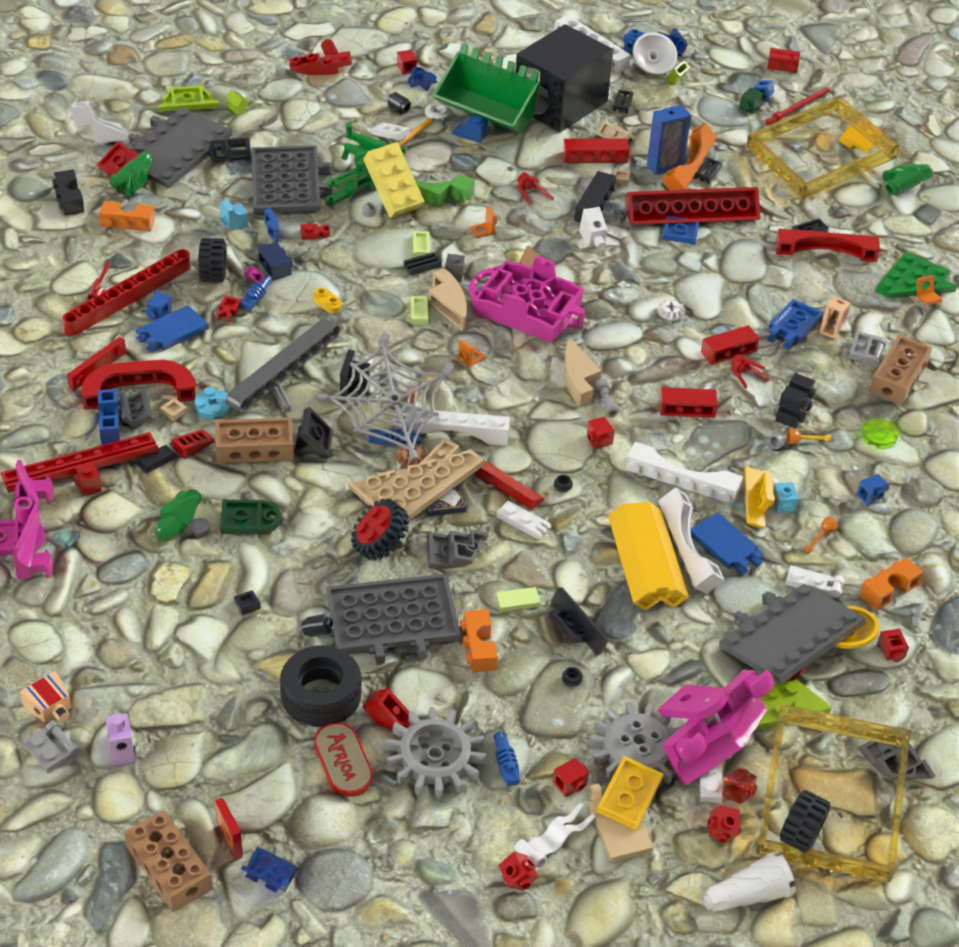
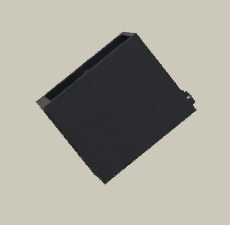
M564 24L517 53L515 73L519 72L521 65L527 68H534L540 72L539 82L541 87L538 89L533 118L561 133L608 102L613 48Z

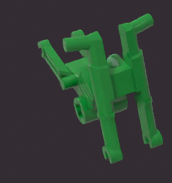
M346 123L345 137L356 141L360 145L344 144L341 158L347 160L349 153L354 154L356 168L328 180L327 187L331 189V185H334L335 189L346 184V187L332 195L326 196V205H329V201L335 205L339 201L353 195L363 186H367L371 190H377L363 158L368 151L390 144L361 133L353 132L352 124ZM400 147L403 155L406 154L407 149Z

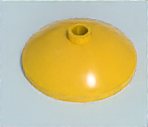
M845 606L865 617L866 624L834 647L857 649L875 640L879 633V622L876 616L860 607Z

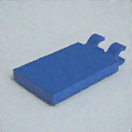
M792 299L770 322L768 328L770 329L768 332L770 335L767 340L775 342L779 335L786 340L782 347L789 350L794 341L800 343L823 318L824 312Z
M187 305L144 325L143 328L136 329L135 332L139 335L136 339L140 343L146 341L149 344L146 349L152 353L160 347L163 350L168 349L208 330L209 324Z
M719 513L690 528L691 537L728 569L734 567L739 574L744 575L748 572V569L745 567L750 565L749 561L746 560L747 558L756 567L763 563L760 558L764 554L758 550V546Z

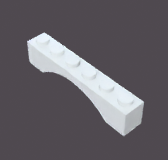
M406 408L402 413L403 420L414 409ZM435 410V412L439 413V416H433L420 431L421 434L440 430L458 431L473 435L488 445L507 446L510 417ZM416 411L405 423L407 431L421 411ZM424 413L416 421L411 432H417L422 423L431 414Z
M638 442L634 443L627 456L626 470L733 505L741 490L743 476L728 471L705 473L683 469L665 460L653 447Z
M675 487L658 502L667 521L666 526L673 535L672 540L679 549L678 554L685 563L684 569L690 575L691 585L695 590H700L707 594L725 580L719 566L707 558L701 557L694 548L690 534L693 507L687 494Z

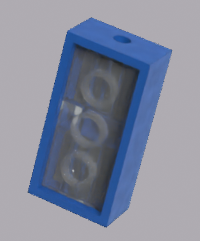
M683 105L653 111L647 165L655 175L667 173V171L679 165L684 166L691 114Z

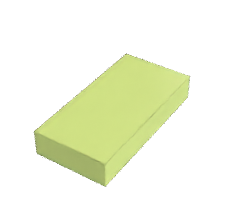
M413 231V258L430 253V233L426 231Z
M410 296L411 324H428V297Z
M536 587L496 592L500 612L540 607V599Z

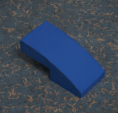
M271 208L265 209L264 220L267 225V235L274 242L279 243L277 217Z

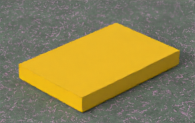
M623 756L596 812L637 831L664 774Z

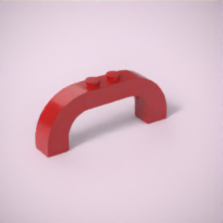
M169 360L108 364L94 370L84 380L81 391L83 409H99L98 390L164 383L172 386L177 392V400L179 402L195 401L194 377L185 366Z

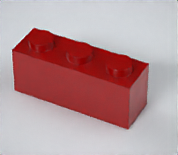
M747 325L703 338L701 353L711 365L733 359L738 354L744 356L757 352L760 338Z
M661 387L659 399L660 416L716 417L718 406L716 389Z

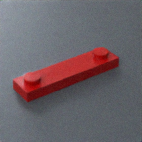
M119 336L67 374L69 389L75 391L82 386L86 377L94 370L112 364L126 354L125 339Z

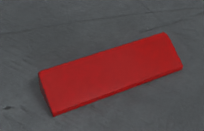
M484 461L485 465L474 472V474L531 510L544 501V497L487 461Z

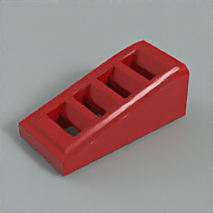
M204 429L172 439L173 450L185 459L214 443L215 439Z

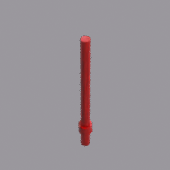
M825 87L785 110L772 114V117L765 120V124L770 125L781 121L788 114L829 93L830 89Z

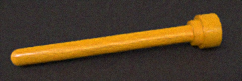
M428 118L410 131L411 134L406 136L404 140L397 141L399 146H403L432 124L433 120Z

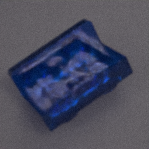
M673 28L670 35L657 32L665 35L673 42L677 50V56L681 57L688 43L676 28Z
M257 846L248 865H243L241 870L246 872V878L256 883L259 879L266 882L265 888L277 893L278 889L286 893L299 867Z

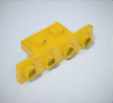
M746 466L744 468L746 523L763 529L765 527V512L775 501L772 473L768 471L763 473L760 470Z

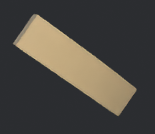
M443 267L433 273L434 288L429 290L428 304L463 331L466 329L467 317L465 295L458 281Z
M569 339L564 360L565 383L574 401L579 407L592 403L594 390L592 387H594L596 381L601 379V370L572 339Z

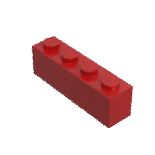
M627 138L564 139V163H628Z

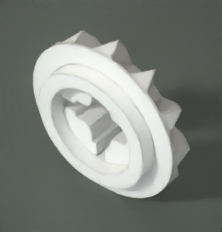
M434 103L425 108V114L427 118L443 121L450 115V109L444 104Z
M664 300L663 303H659L657 312L660 317L675 321L685 315V308L678 301Z

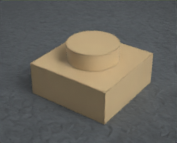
M614 169L615 183L628 186L630 171Z
M175 398L160 407L161 413L173 422L187 413V407Z

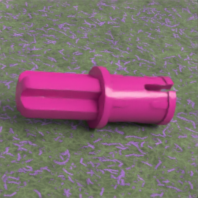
M251 266L244 267V274L249 280L256 283L262 282L261 278L264 279V274L259 269Z

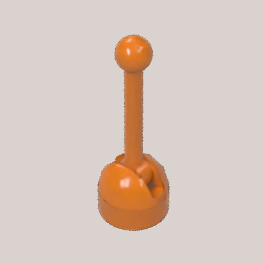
M827 516L822 521V531L810 545L805 547L807 553L812 552L813 546L825 533H832L838 528V522L833 517Z

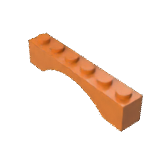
M706 122L694 128L689 136V156L686 164L667 171L663 177L662 182L669 190H687L688 184L693 180L692 177L698 172V167L704 162V157L709 154V149L714 145L717 136Z

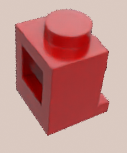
M900 628L880 631L877 646L881 648L886 660L902 661L907 655L909 646Z

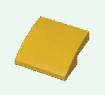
M852 123L838 141L850 149L856 146L867 154L882 134L868 126Z

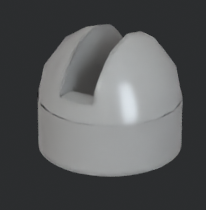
M368 202L363 205L362 214L364 216L372 217L375 215L376 209L373 203Z
M780 433L771 435L769 437L770 446L773 449L784 446V435Z

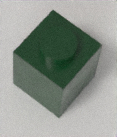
M750 87L741 95L739 109L753 114L762 106L764 93Z

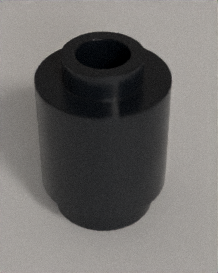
M397 92L391 93L387 99L388 106L400 113H407L411 108L409 99Z
M328 614L309 616L302 621V631L305 636L327 635L334 628L333 618Z

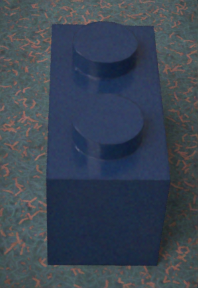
M277 242L258 247V261L273 281L292 275V259L288 258L284 248H281Z

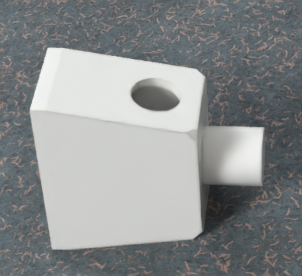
M600 207L583 209L579 232L588 247H596L598 250L606 246L607 226Z

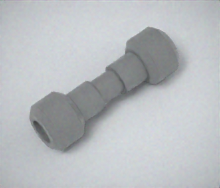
M600 379L595 382L594 389L603 399L605 415L607 417H615L619 413L618 405L610 398V387L607 380Z

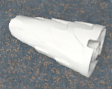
M774 851L751 864V866L732 875L731 878L710 887L706 891V896L703 897V902L707 910L723 912L739 906L744 907L782 897L787 898L795 894L796 886L790 888L789 882L794 881L790 867L783 855H779V851Z

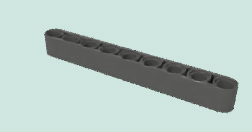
M324 318L318 321L227 394L225 404L241 413L248 410L274 389L278 382L284 381L336 339L340 332L339 325Z

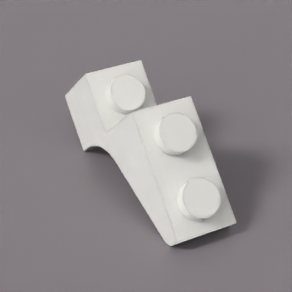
M89 101L73 103L72 110L75 127L86 128L92 125L95 143L105 145L112 141L122 143L128 140V131L125 128L96 117L91 110Z

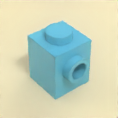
M793 482L774 483L773 495L775 496L774 506L776 512H796L798 496Z

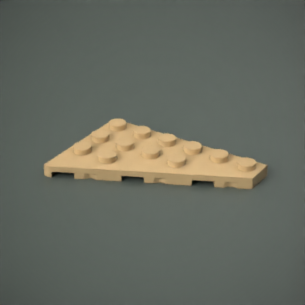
M467 450L460 454L449 455V458L438 461L432 459L421 462L418 465H410L408 469L396 472L395 470L379 473L376 476H368L366 480L354 483L350 481L348 482V487L368 506L370 504L374 506V502H380V499L386 500L388 498L395 501L407 511L409 515L407 519L411 520L485 464L484 459L473 450Z

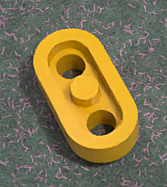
M318 288L313 292V301L326 312L335 314L342 310L341 299L328 289Z

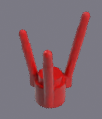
M526 172L519 175L517 179L519 185L517 188L521 191L528 205L531 203L524 189H531L532 187H535L550 199H554L552 195L533 182H539L538 179Z
M107 261L100 277L96 278L87 296L88 300L104 292L100 284L108 270L110 261Z
M738 354L732 359L731 366L733 368L731 371L736 374L744 388L748 386L739 372L744 373L748 369L765 380L770 381L769 377L751 366L753 365L765 370V367L744 357L742 354Z

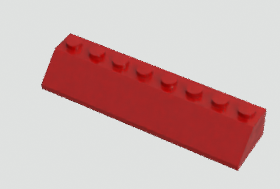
M758 187L628 192L625 195L626 214L630 225L761 220ZM666 216H673V217L686 218V219H672V218H669V220H667Z

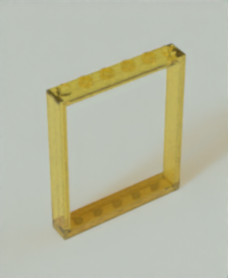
M841 96L748 134L746 143L747 148L758 159L762 160L768 168L774 171L777 176L803 199L896 159L899 145ZM836 112L877 147L879 151L805 182L763 142Z
M780 704L756 854L767 856L769 853L779 851V855H783L788 863L798 862L806 864L811 868H826L834 873H849L857 878L867 877L877 882H891L895 873L911 730ZM784 723L901 747L887 865L814 849L803 853L786 843L766 839Z

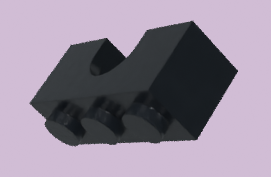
M74 169L54 172L55 179H52L53 189H55L56 199H58L59 209H63L64 215L85 212L83 197L80 189H78Z

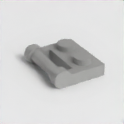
M856 331L848 358L869 363L870 366L877 368L881 364L880 357L887 341L883 337ZM871 344L876 345L874 355L869 354Z
M56 720L50 721L45 728L23 740L24 747L47 774L75 758L81 751L80 747L75 743L73 744L63 733ZM54 735L65 747L66 751L61 753L48 737Z

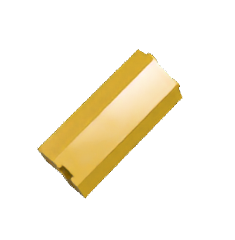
M651 502L622 504L608 514L633 603L647 611L661 600L675 608L688 599L689 595L662 510Z

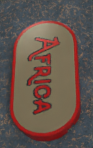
M343 723L324 725L315 735L314 747L330 787L336 793H342L343 796L347 797L363 794L372 782V769L353 728Z

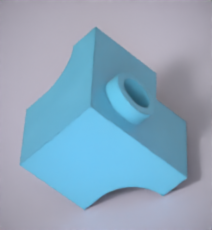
M228 200L219 204L221 222L223 226L227 227L229 232L248 227V213L242 204L231 205Z

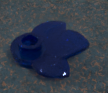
M421 67L412 68L411 76L408 78V84L411 88L419 85L427 91L430 89L431 83H438V78L433 73L427 72Z

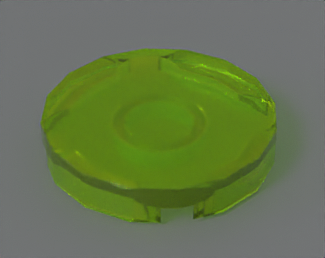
M871 419L863 424L861 436L868 445H875V448L887 449L895 445L898 440L899 431L888 420Z

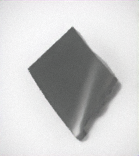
M471 530L469 534L450 531L448 535L429 532L426 536L427 567L450 569L471 564L489 536V533Z
M896 727L859 747V750L869 763L888 779H933L936 777L925 759L921 761L912 745L905 743Z

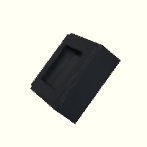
M253 590L234 596V602L242 615L261 609V603Z

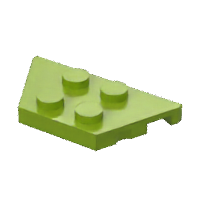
M203 86L170 88L167 92L168 94L163 97V103L158 104V112L178 111L182 107L187 110L219 108V101H215L212 98V94L207 92Z
M798 680L785 682L781 685L776 684L769 693L761 697L762 703L768 710L755 730L829 714L832 707Z

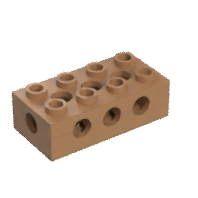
M899 335L874 373L869 392L903 405L928 365L933 347Z
M292 417L215 420L217 463L294 460Z
M165 810L124 831L127 849L172 912L213 890L210 871Z

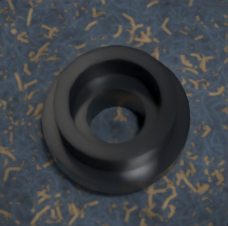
M559 475L554 480V488L559 492H568L573 487V482L568 475Z
M568 667L562 673V681L567 686L576 687L582 683L583 675L578 668Z

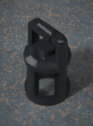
M249 136L213 139L209 142V155L214 162L251 159ZM223 143V146H220L221 154H224V156L215 157L216 151L214 144ZM245 147V149H242V150H231V149H230V148Z

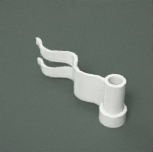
M580 803L566 817L559 816L555 818L543 835L530 840L528 843L521 839L516 843L514 849L518 853L528 855L529 859L534 862L537 872L545 866L547 862L546 855L557 851L572 832H581L586 829L596 816L591 814L578 825L568 824L564 826L565 823L574 821L580 810L584 807Z

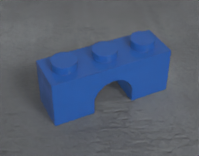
M117 389L98 390L99 432L101 445L120 440L119 403Z

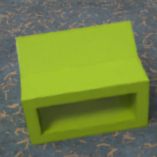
M685 61L681 62L668 73L667 81L676 85L685 77L686 71L690 67Z
M230 90L226 98L227 107L238 116L246 113V106L249 101L240 93Z

